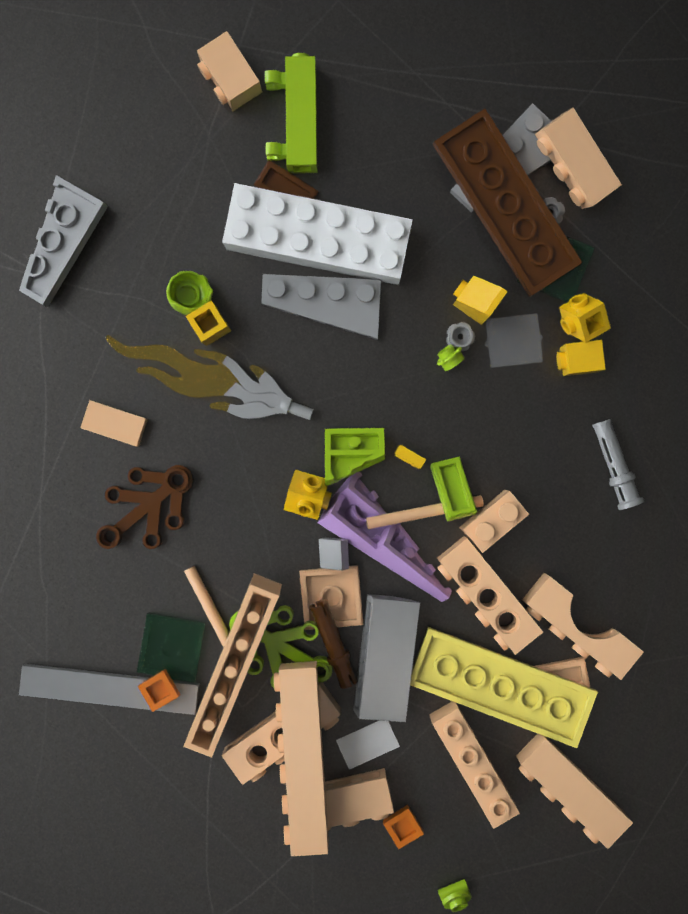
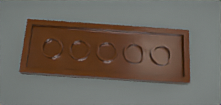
M486 109L478 112L434 141L433 146L529 297L582 263Z

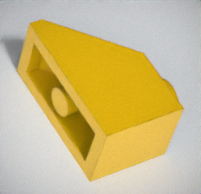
M473 276L469 283L463 279L453 293L457 297L453 305L482 325L491 316L508 291Z

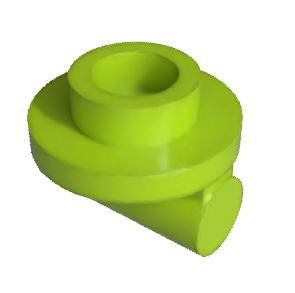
M465 879L438 890L444 908L451 909L452 912L465 909L468 906L467 902L472 898Z

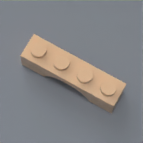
M543 573L522 599L529 605L526 611L539 622L544 617L552 624L548 629L561 640L566 636L575 643L571 648L586 659L591 655L598 662L595 667L608 678L614 674L622 680L644 652L613 628L599 634H587L579 631L571 617L570 608L573 594L552 577Z

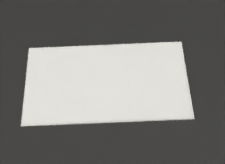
M382 720L336 740L349 770L400 747L389 721Z

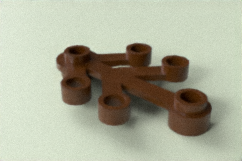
M174 465L168 468L165 473L145 471L141 467H134L129 470L127 477L129 482L134 485H140L144 482L163 484L155 492L123 490L119 486L107 488L105 499L111 504L120 502L140 504L115 525L109 524L101 527L96 534L97 543L105 549L118 546L122 541V534L148 513L146 534L143 536L142 542L148 549L159 547L162 543V536L159 533L161 502L170 494V514L167 515L165 524L170 530L180 529L185 522L181 514L183 493L189 491L193 484V475L185 466ZM136 470L142 473V479L138 482L133 479V473ZM177 474L182 475L184 478L181 485H176L174 482V477ZM113 489L119 492L117 500H113L110 496ZM172 516H177L180 520L177 527L172 526L170 523ZM108 531H113L116 535L113 542L109 541L106 537ZM150 534L155 535L157 538L155 545L148 543L147 539Z

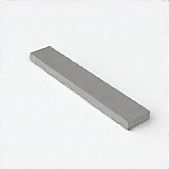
M24 664L22 666L19 695L151 710L137 687L149 677ZM173 680L180 692V696L156 711L195 715L197 713L200 683Z

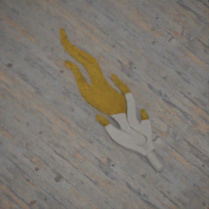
M109 335L105 337L116 352L128 358L159 361L176 369L182 377H173L151 366L138 367L136 371L139 374H149L179 394L197 398L228 396L239 398L244 402L243 405L214 402L210 404L212 409L223 410L243 419H260L277 414L288 415V413L308 420L312 417L314 409L292 402L293 399L284 394L276 381L258 366L251 365L250 370L256 375L259 383L253 381L237 362L219 352L194 349V353L198 356L218 362V365H205L184 357L166 345L129 347L119 343Z

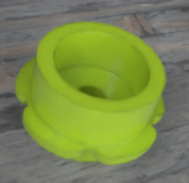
M450 344L443 348L437 354L439 356L437 365H441L445 371L457 366L465 358L461 353L462 347L454 348Z

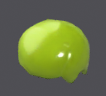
M180 271L171 277L166 294L171 307L175 311L188 315L211 301L213 289H211L206 276L199 275L193 271Z

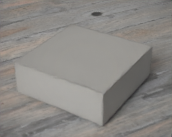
M320 538V568L341 571L349 569L348 539Z

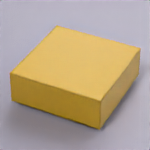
M398 445L394 452V456L416 469L422 468L426 461L425 458L402 445Z

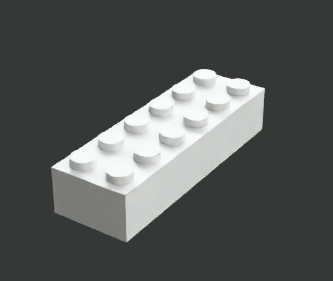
M234 183L222 243L226 250L366 279H378L381 282L399 285L413 219Z

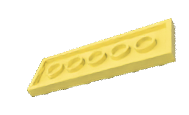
M428 627L412 668L410 683L413 687L574 748H578L598 694L593 688Z

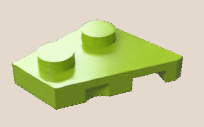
M384 428L325 429V486L332 485L385 460Z

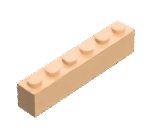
M255 573L253 574L183 747L212 758L277 603L282 584Z
M317 661L281 663L279 673H274L275 692L280 691L281 703H276V721L282 722L283 734H278L279 753H284L285 764L280 765L281 784L286 783L287 795H282V813L288 814L289 825L284 826V844L290 845L291 856L328 854L329 838Z

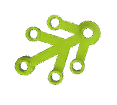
M286 605L280 606L272 612L268 624L277 622L280 625H288L294 617L292 608ZM238 611L235 612L230 619V630L233 626ZM287 611L290 618L287 620L281 619L279 612ZM306 621L301 626L272 633L265 629L261 642L265 644L273 674L271 686L273 688L274 673H279V667L282 663L280 653L294 662L317 661V667L321 666L326 670L325 674H318V682L327 681L331 677L333 666L328 664L326 656L313 658L287 643L301 638L307 641L316 639L319 633L316 622ZM307 626H312L315 629L313 635L306 634L305 628ZM256 651L252 661H257L260 668L253 669L250 666L248 670L250 675H258L264 667V660L258 656Z

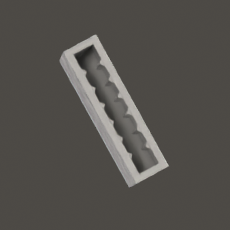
M367 594L357 675L358 682L356 683L353 708L359 719L406 722L420 609L419 602L400 597Z

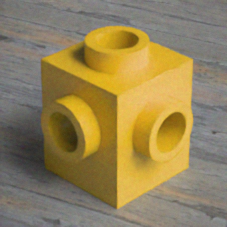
M585 293L573 296L569 302L559 307L562 316L560 323L563 330L568 335L571 334L585 343L611 329L605 304Z
M295 470L288 489L284 510L318 520L321 508L327 510L332 495L331 492L327 491L328 486H325V478Z

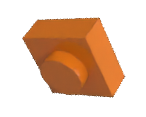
M166 669L137 686L152 712L180 696V692Z
M409 805L383 819V825L398 849L424 835L423 828Z

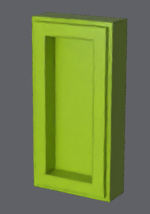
M460 456L431 463L430 468L447 522L476 515L477 509Z

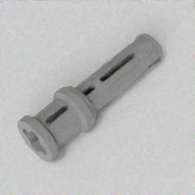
M608 419L592 426L611 475L609 484L614 487L619 501L617 505L618 510H623L645 501L638 494L634 482L636 476L632 471L629 472L611 422L612 420Z

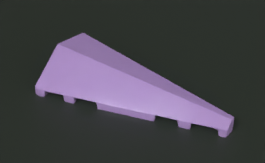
M360 472L349 476L330 499L327 510L324 509L318 524L338 537L348 539V543L439 601L443 602L449 599L452 590L449 587L444 588L433 574L436 569L432 564L426 565L417 553L419 547L400 523L373 529L367 528V517L387 513L377 502L379 498L374 490L370 492L360 480L362 477Z

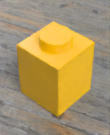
M212 300L186 316L200 341L206 346L231 332L230 327Z
M602 340L565 344L560 347V352H557V366L559 370H562L563 376L596 373L606 370Z

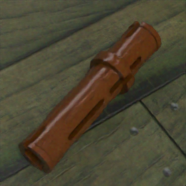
M328 601L315 602L317 607H315V604H311L309 608L327 650L328 664L333 666L340 688L352 687L350 681L355 685L358 679L349 660L351 658L350 652L343 645Z

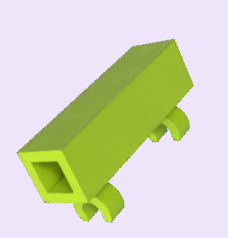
M295 53L292 56H285V72L276 70L265 71L266 90L286 89V144L267 142L266 156L267 161L286 159L289 173H318L315 56H310L306 53Z

